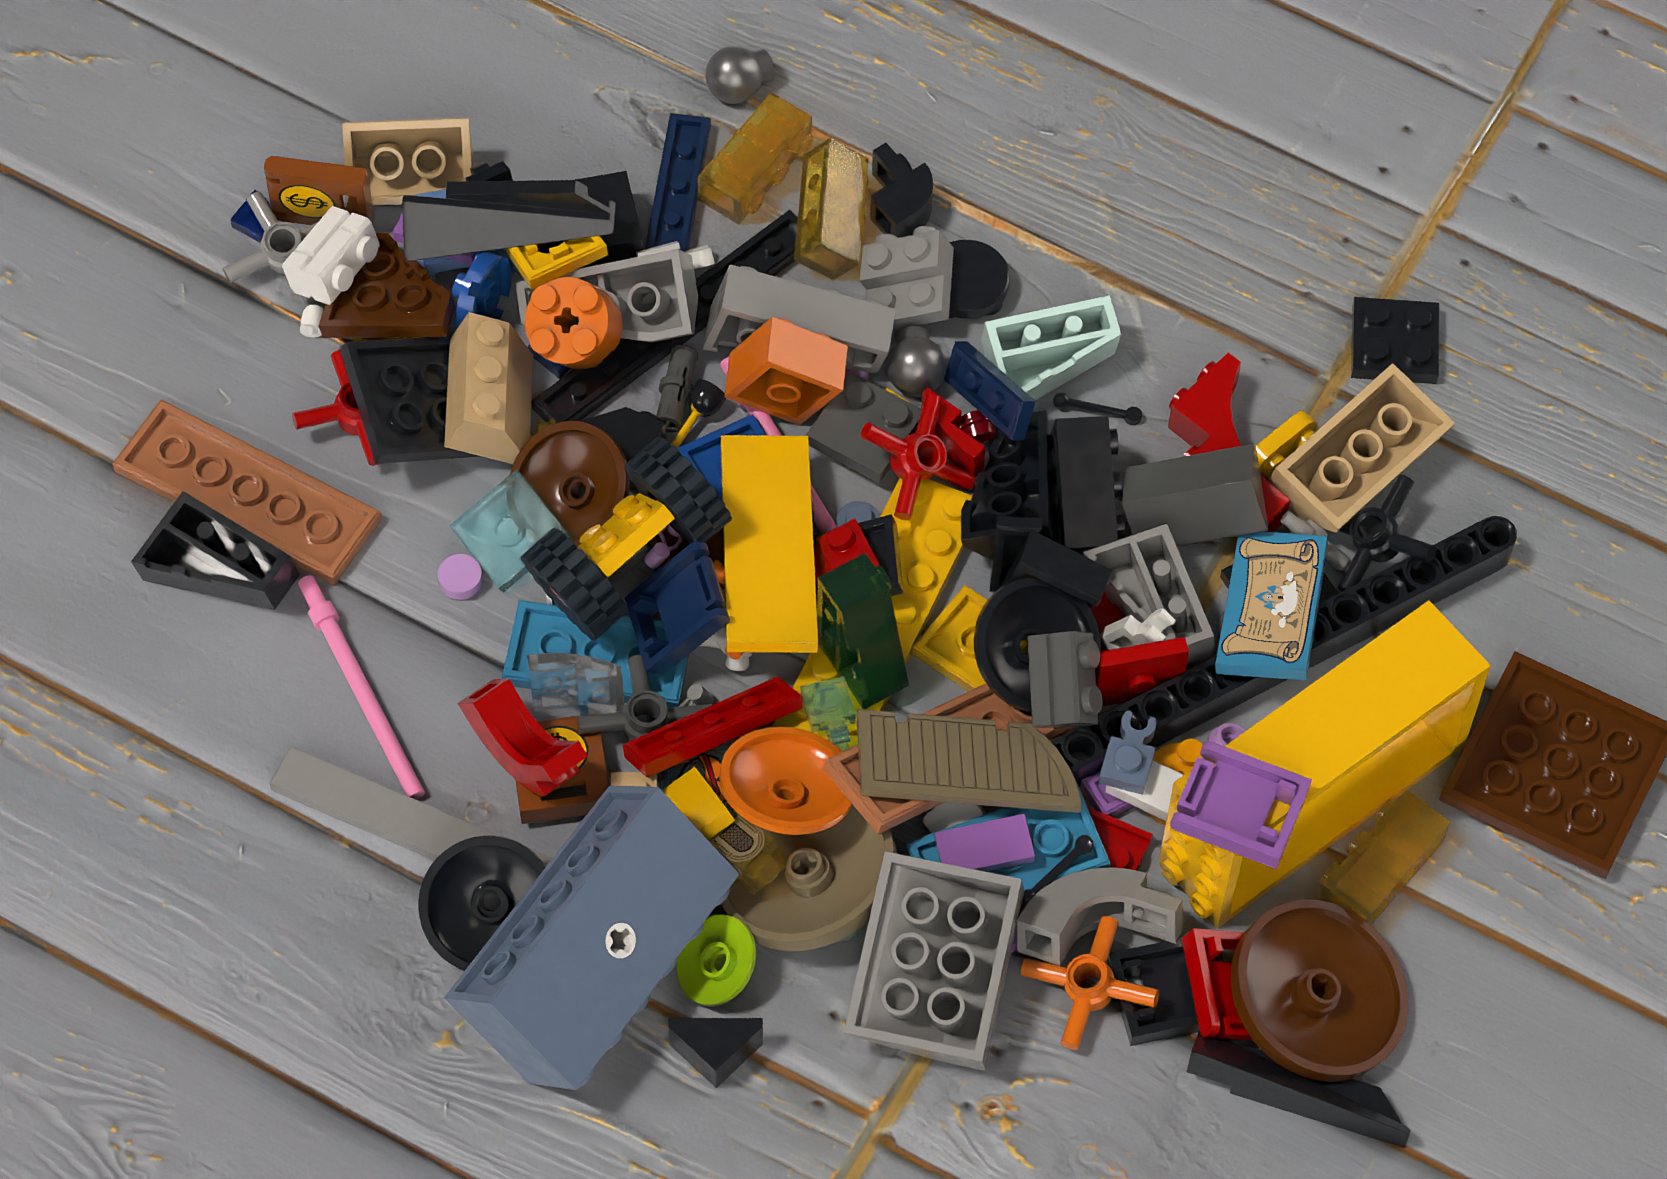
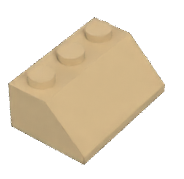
M468 312L450 338L444 447L514 464L518 453L530 439L533 355L509 322Z

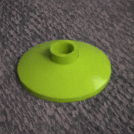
M714 915L706 918L703 922L704 928L694 940L688 942L678 955L677 977L681 989L689 999L704 1006L722 1005L735 998L744 989L754 970L756 961L754 937L745 923L730 915Z

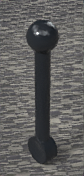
M1064 392L1057 393L1053 398V403L1058 409L1073 407L1124 418L1127 424L1133 426L1138 425L1142 419V411L1138 407L1132 406L1127 410L1072 399Z
M1087 835L1079 836L1075 841V848L1032 889H1025L1022 905L1026 907L1028 902L1041 889L1056 879L1080 855L1089 854L1093 848L1091 837Z

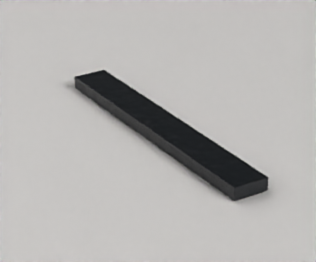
M789 209L696 278L698 305L693 335L658 342L621 338L615 350L611 351L602 360L603 362L588 369H573L531 401L532 409L549 426L564 421H581L670 355L672 347L675 348V345H683L706 328L710 306L729 265L747 266L756 269L760 273L775 276L818 244V235Z

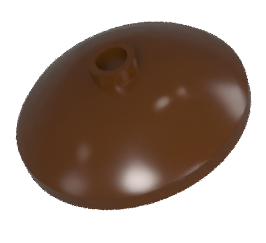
M564 421L550 425L529 439L518 453L510 472L508 503L517 527L530 541L537 543L552 528L556 527L578 547L581 545L579 542L581 536L587 530L597 524L602 526L615 515L613 509L621 500L628 496L630 478L624 469L627 461L617 442L602 429L580 421ZM585 486L586 492L581 499H579V490L581 487Z

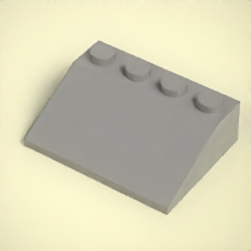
M885 851L844 1034L936 1061L986 1071L1015 938L1017 919L1020 915L1025 892L1022 879Z

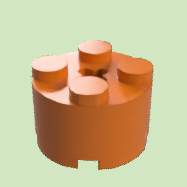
M574 277L557 278L535 288L525 313V331L532 349L545 359L572 369H588L603 362L602 360L611 351L615 350L622 335V315L613 299L601 288ZM575 317H578V325H573L569 329L570 321H573Z

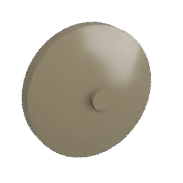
M852 806L851 810L840 822L816 833L787 835L760 828L765 836L762 849L760 850L763 843V835L760 831L761 844L760 836L757 833L758 845L751 853L745 856L733 855L736 858H746H730L733 860H745L760 850L756 856L749 860L735 862L721 854L740 874L730 886L729 896L721 903L726 915L735 917L745 923L750 929L755 943L780 951H805L838 942L860 929L869 921L884 852L898 853L891 830L889 829L877 835L858 810ZM743 820L741 821L752 831H754L753 828L756 829V827L749 821L745 820L747 823H745ZM722 847V849H724L727 853H730L727 849Z

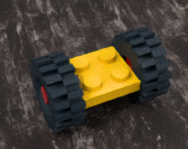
M657 436L624 465L628 477L636 484L635 487L640 493L635 497L630 495L621 500L613 509L615 515L602 526L597 524L581 536L579 540L581 545L577 547L561 530L554 527L520 557L527 571L533 576L537 584L543 588L547 596L591 640L596 641L629 611L626 603L611 586L612 584L607 578L669 524L675 532L680 534L686 543L691 544L697 541L706 543L732 520L731 513L725 507V503L717 496L715 489L706 482L705 477L692 466V463L686 457L681 455L674 445L671 446L669 441L661 436Z

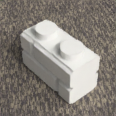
M332 206L282 264L293 292L308 298L312 296L316 301L331 305L342 291L348 290L352 285L354 276L366 262H371L375 258L380 246L372 222L367 217L355 213L350 215L348 211Z

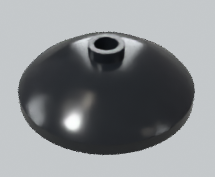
M1036 577L1019 579L998 589L984 604L974 630L975 659L979 671L989 688L1007 704L1020 710L1032 712L1029 655L1026 656L1022 653L1020 649L1021 642L1024 640L1028 643L1027 636L1069 631L1093 633V641L1097 643L1101 652L1100 632L1089 606L1085 601Z
M495 835L467 838L442 852L426 872L418 899L421 926L433 949L445 961L465 971L545 869L546 865L525 845L513 839ZM487 894H495L499 898L500 906L497 910H489L485 906L484 898Z

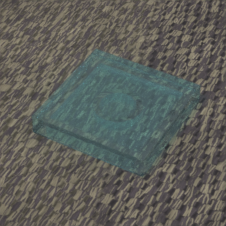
M517 469L450 525L451 529L478 561L496 587L503 593L528 573L520 557L552 528L556 527L567 538L570 537V534Z

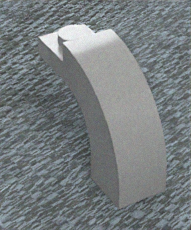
M1095 868L1075 872L1048 884L1028 902L1017 919V952L1060 966L1072 945L1081 936L1098 929L1102 916L1116 919L1119 922L1118 927L1128 928L1176 943L1182 932L1183 899L1170 896L1164 892L1148 889L1147 873L1125 868Z

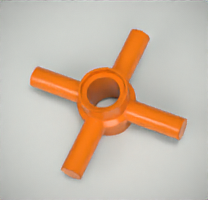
M1101 917L1090 953L1077 956L1067 967L1029 958L1023 960L1021 976L1065 986L1068 997L1073 1001L1060 1042L1065 1048L1078 1050L1090 1011L1104 1008L1112 998L1153 1008L1157 1005L1159 989L1117 980L1114 978L1111 968L1106 964L1119 924L1112 917ZM1097 977L1100 979L1094 987H1079L1086 978Z

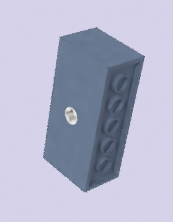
M609 786L449 990L444 999L528 1083L577 1090L592 1078L595 1073V1065L607 1050L619 1042L623 1035V1028L634 1014L641 1011L650 1000L651 991L661 978L668 975L677 964L678 955L688 942L694 940L704 928L703 922L716 906L726 900L731 891L730 886L740 874L659 787Z

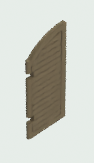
M857 709L861 796L1080 813L1082 809L1080 793L1068 764L1051 741L1036 727H1032V723L1008 721L1007 731H996L995 720L908 713L907 722H896L895 712Z

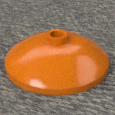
M791 727L763 728L747 733L737 739L723 756L719 781L725 799L741 817L762 829L787 835L816 833L840 822L853 806L823 769L826 759L842 751L832 742L815 733Z

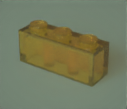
M771 92L698 176V201L738 225L749 213H756L761 207L765 194L774 184L776 186L781 184L787 176L793 161L798 156L803 157L811 148L814 141V136L812 135V116Z
M831 138L803 155L794 261L835 280L861 263L863 226L866 219L865 200L869 183L867 177L869 158Z
M1407 789L1396 802L1390 798L1383 804L1374 818L1377 824L1369 833L1361 830L1355 836L1347 849L1350 855L1341 865L1335 861L1328 867L1319 881V884L1323 886L1319 900L1342 906L1359 915L1366 923L1368 922L1372 925L1444 842L1450 821Z

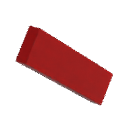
M774 677L622 745L625 759L645 777L652 776L802 709L801 694L780 677Z

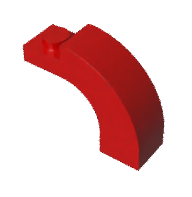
M493 679L457 703L479 739L497 762L518 783L534 794L546 796L581 772L577 764L588 757L579 741L558 740L545 731L531 715L510 679Z

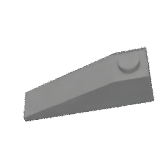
M680 249L581 268L559 277L578 278L604 290L621 311L623 321L621 338L658 342L694 334L698 305L697 285L692 255ZM523 280L515 282L521 324L525 325L526 309L535 289L531 290L526 281ZM575 317L573 321H570L569 329L573 325H578V317Z

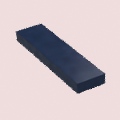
M670 113L645 250L675 241L679 243L680 250L684 252L689 250L710 137L711 118Z

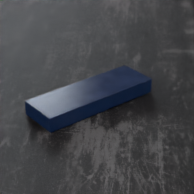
M955 341L944 380L1011 440H1024L1036 401L968 341Z

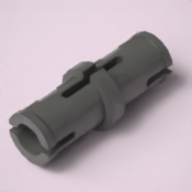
M675 345V348L672 347L666 376L660 380L659 384L661 397L656 416L666 423V432H676L678 429H681L686 401L693 388L691 380L696 361L698 360V352L693 347L687 345Z

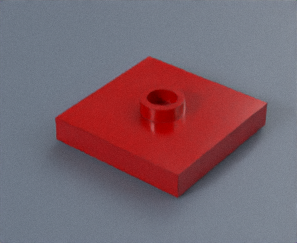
M1180 637L1101 651L1099 664L1095 668L1096 686L1102 694V706L1127 702L1184 673L1189 654L1186 639Z

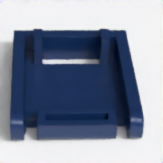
M697 541L689 544L624 597L647 672L661 676L664 675L730 621L728 611L723 609L726 604L712 559L708 557L710 553L708 546L704 542ZM658 610L668 641L658 639L652 615Z

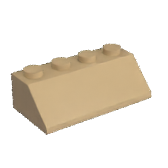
M1392 363L1274 469L1268 481L1290 499L1288 511H1291L1295 516L1305 521L1310 519L1321 528L1337 533L1392 483L1399 474L1403 473L1454 426L1455 422Z

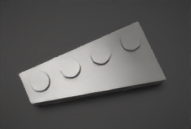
M729 265L710 306L702 350L717 352L719 345L737 347L773 316L789 320L796 326L814 333L825 334L832 340L848 345L845 369L878 373L889 353L896 309L883 306L874 300H861L842 295L833 289H820L801 284L792 278H779L760 273L751 267Z

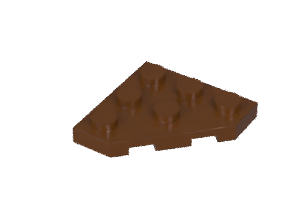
M376 233L380 246L375 258L363 265L354 276L352 285L348 290L342 291L331 305L325 304L319 323V329L323 338L446 337L455 304L451 293L442 285L438 286L421 264L417 261H407L405 259L404 252L388 233Z

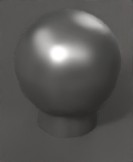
M725 47L717 51L710 58L705 72L706 83L711 93L719 100L730 104L745 102L757 93L761 84L773 81L775 77L773 61L765 49L751 52L742 47Z
M908 326L901 329L895 336L896 346L888 357L887 373L891 383L900 392L910 396H922L927 387L932 391L936 390L946 374V359L940 347L930 340L928 331L923 327Z

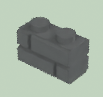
M1069 631L1027 636L1032 727L1064 728L1098 724L1097 713L1102 709L1103 700L1101 691L1096 686L1095 668L1100 661V651L1097 643L1093 641V633Z

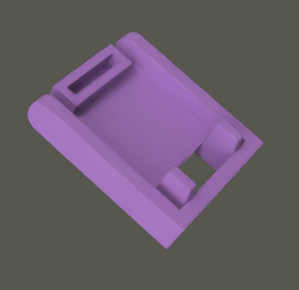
M1204 742L1200 751V755L1204 759L1197 757L1177 804L1178 812L1174 813L1170 826L1180 833L1277 869L1309 792L1312 779L1214 742ZM1274 800L1290 805L1279 836L1276 830L1264 826Z

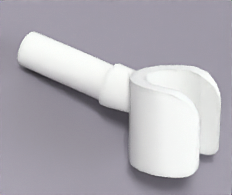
M314 304L307 306L303 310L300 333L302 335L312 338L322 335L319 323L324 308Z

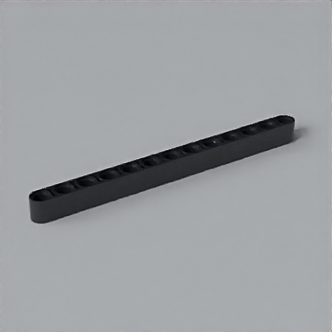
M1502 516L1487 517L1434 544L1436 554L1431 562L1411 556L1319 603L1313 636L1317 641L1312 642L1308 669L1395 625L1428 600L1435 604L1503 569L1510 560L1517 539V530L1514 524ZM1486 541H1495L1501 546H1492ZM1450 560H1459L1463 562L1465 565H1456L1453 564ZM1420 578L1425 580L1428 584H1419L1416 583L1413 579ZM1384 597L1390 600L1392 603H1381L1377 601L1375 598ZM1347 616L1355 622L1345 623L1338 617ZM1217 656L1098 716V724L1078 726L1051 740V743L1057 748L1068 764L1075 781L1080 787L1082 779L1102 769L1111 738L1109 734L1121 733V721L1126 711L1132 712L1131 727L1136 730H1143L1147 727L1150 718L1148 714L1160 713L1167 718L1161 721L1156 720L1154 737L1146 744L1156 748L1288 679L1240 676L1243 680L1231 681L1224 674H1216L1215 663ZM1190 693H1197L1204 698V700L1194 701L1188 698L1186 695ZM1075 752H1083L1087 754L1090 758L1086 760H1077L1073 758L1071 754Z

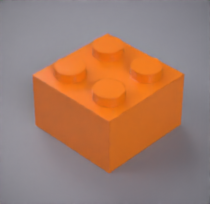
M772 316L730 352L725 398L800 426L843 391L848 345L832 340L825 334L814 333L796 326L789 320Z

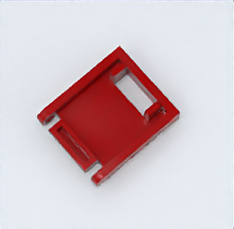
M1193 928L1182 937L1199 1029L1204 1038L1218 1036L1220 1039L1253 1041L1243 1026L1234 1004L1230 981L1232 963L1212 961L1223 950H1235L1244 932Z

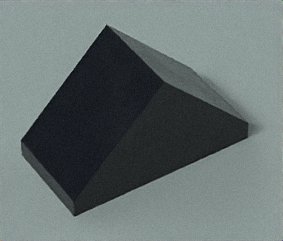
M669 1018L668 1020L669 1045L715 1088L763 1045V1018Z

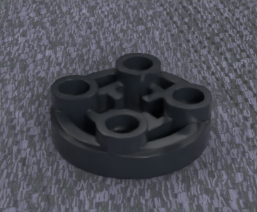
M956 240L950 242L954 250L949 319L954 317L971 319L998 313L1008 293L1010 277L1009 268L1003 256L990 245L980 241Z

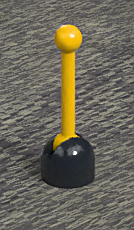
M697 380L688 398L692 413L672 441L671 446L680 447L699 416H711L720 410L727 398H725V393L719 387L707 380Z

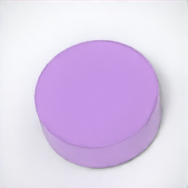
M451 555L441 562L437 571L439 587L451 599L464 600L471 598L482 586L483 579L480 564L469 555Z

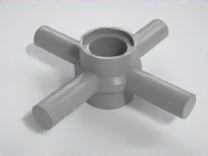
M259 191L251 194L247 198V202L264 230L260 250L223 267L222 269L229 283H232L267 265L273 271L285 274L282 264L318 222L299 231L295 225L289 222H278L262 192ZM282 243L293 245L291 250L284 253L274 250L277 245ZM301 295L305 304L316 302L312 296L308 298Z

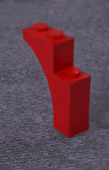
M1229 352L1217 363L1214 361L1209 362L1200 372L1197 382L1189 389H1180L1170 401L1169 408L1171 411L1168 428L1192 446L1184 456L1242 446L1234 428L1231 410V398L1238 383L1241 361ZM1260 473L1269 530L1264 532H1275L1282 525L1280 520L1289 509L1290 499L1275 488Z

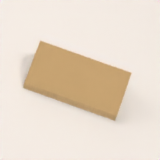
M469 117L342 122L344 165L367 168L373 206L402 205L403 195H416L446 189L447 182L466 181L465 178L472 175L470 168L473 167V148Z

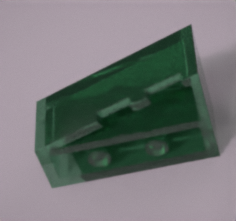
M866 553L818 577L817 599L818 645L862 709H867L909 686L890 594L891 582L885 570L880 565L874 566Z

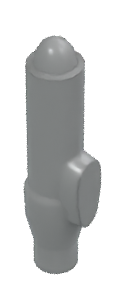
M1287 511L1280 520L1292 534L1328 536V533L1310 519L1305 521L1295 516L1291 511ZM1328 540L1326 561L1336 570L1346 572L1351 563L1349 561L1350 557Z

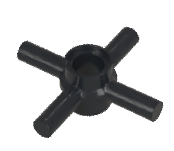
M1399 474L1380 509L1375 507L1362 509L1339 530V532L1352 536L1353 544L1357 549L1354 558L1337 587L1341 592L1360 583L1372 561L1379 563L1387 562L1393 559L1399 552L1426 562H1431L1436 554V547L1434 545L1400 534L1399 526L1395 521L1415 483L1411 478Z

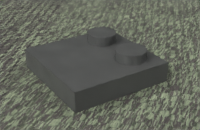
M850 372L844 380L843 391L829 401L806 436H808L810 447L881 483L891 468L890 452L862 439L860 436L862 428L866 423L870 422L903 439L908 435L916 433L922 409Z

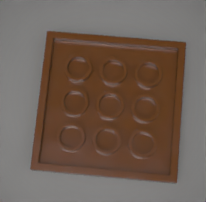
M1514 651L1441 792L1439 801L1606 879L1667 756V721Z

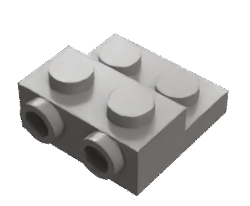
M921 226L916 228L911 236L898 238L891 234H881L875 238V243L862 245L859 281L867 290L866 300H874L883 306L896 309L892 330L949 320L954 247L940 230L929 226Z

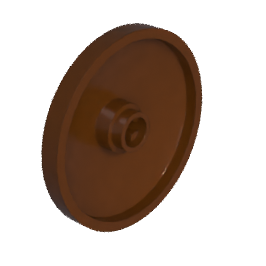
M1299 899L1288 901L1271 908L1253 922L1244 932L1236 946L1232 958L1230 981L1237 1013L1243 1026L1257 1046L1285 1069L1297 1075L1318 1081L1335 1082L1349 1080L1372 1070L1386 1059L1399 1043L1408 1017V991L1403 971L1394 952L1381 934L1354 912L1337 904L1322 900Z

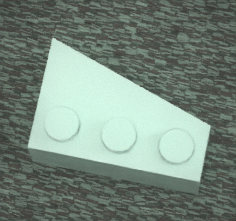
M1110 295L986 321L981 337V346L984 356L1034 400H1037L1114 355L1121 332Z

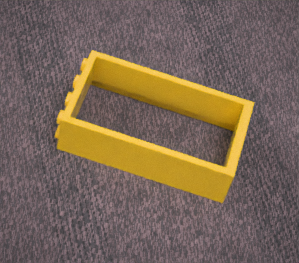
M1428 600L1224 746L1312 779L1309 792L1277 869L1180 833L1170 826L1174 813L1178 812L1177 804L1192 770H1190L1173 783L1159 857V865L1162 867L1161 872L1170 884L1174 886L1178 884L1189 896V903L1196 914L1202 919L1208 918L1218 929L1464 749L1491 665ZM1274 800L1264 826L1276 830L1279 836L1290 805Z

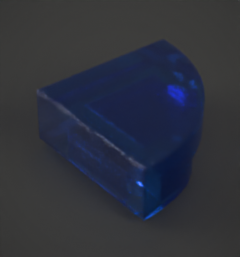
M246 199L230 219L231 226L261 243L264 230Z

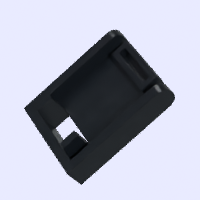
M1182 938L1177 939L1176 943L1164 941L1109 953L1107 964L1111 968L1115 979L1126 982V980L1140 978L1142 986L1159 989V999L1156 1007L1148 1006V1008L1138 1010L1136 1014L1132 1002L1117 999L1130 1046L1199 1032ZM1222 953L1212 961L1224 962Z

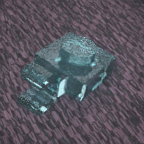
M845 677L801 686V698L811 732L825 730L827 739L833 745H836L842 752L849 749L848 742H851L847 725L856 723V714Z

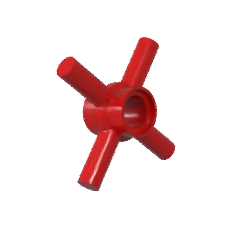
M340 350L334 351L330 357L341 385L334 404L292 413L294 427L298 430L337 421L339 427L344 432L359 436L368 464L371 466L379 465L375 464L359 410L351 407L357 406L341 352Z
M927 394L925 396L917 430L914 434L901 439L870 422L866 423L861 430L860 436L862 439L890 452L891 468L899 478L903 479L894 516L902 520L911 519L922 480L936 475L966 491H969L974 485L975 476L946 461V447L943 441L934 435L942 404V398L937 395Z

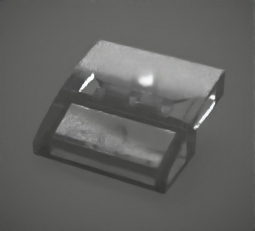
M542 653L527 655L534 712L579 706L580 716L623 711L625 705L621 666L598 658L577 654Z

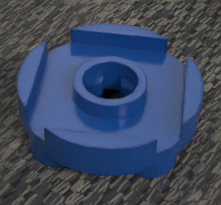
M490 251L477 252L467 274L462 272L458 274L452 290L453 296L458 298L457 313L454 319L455 331L468 312L498 320L501 319L504 310L497 309V305L501 295L509 297L512 282V269L508 259Z

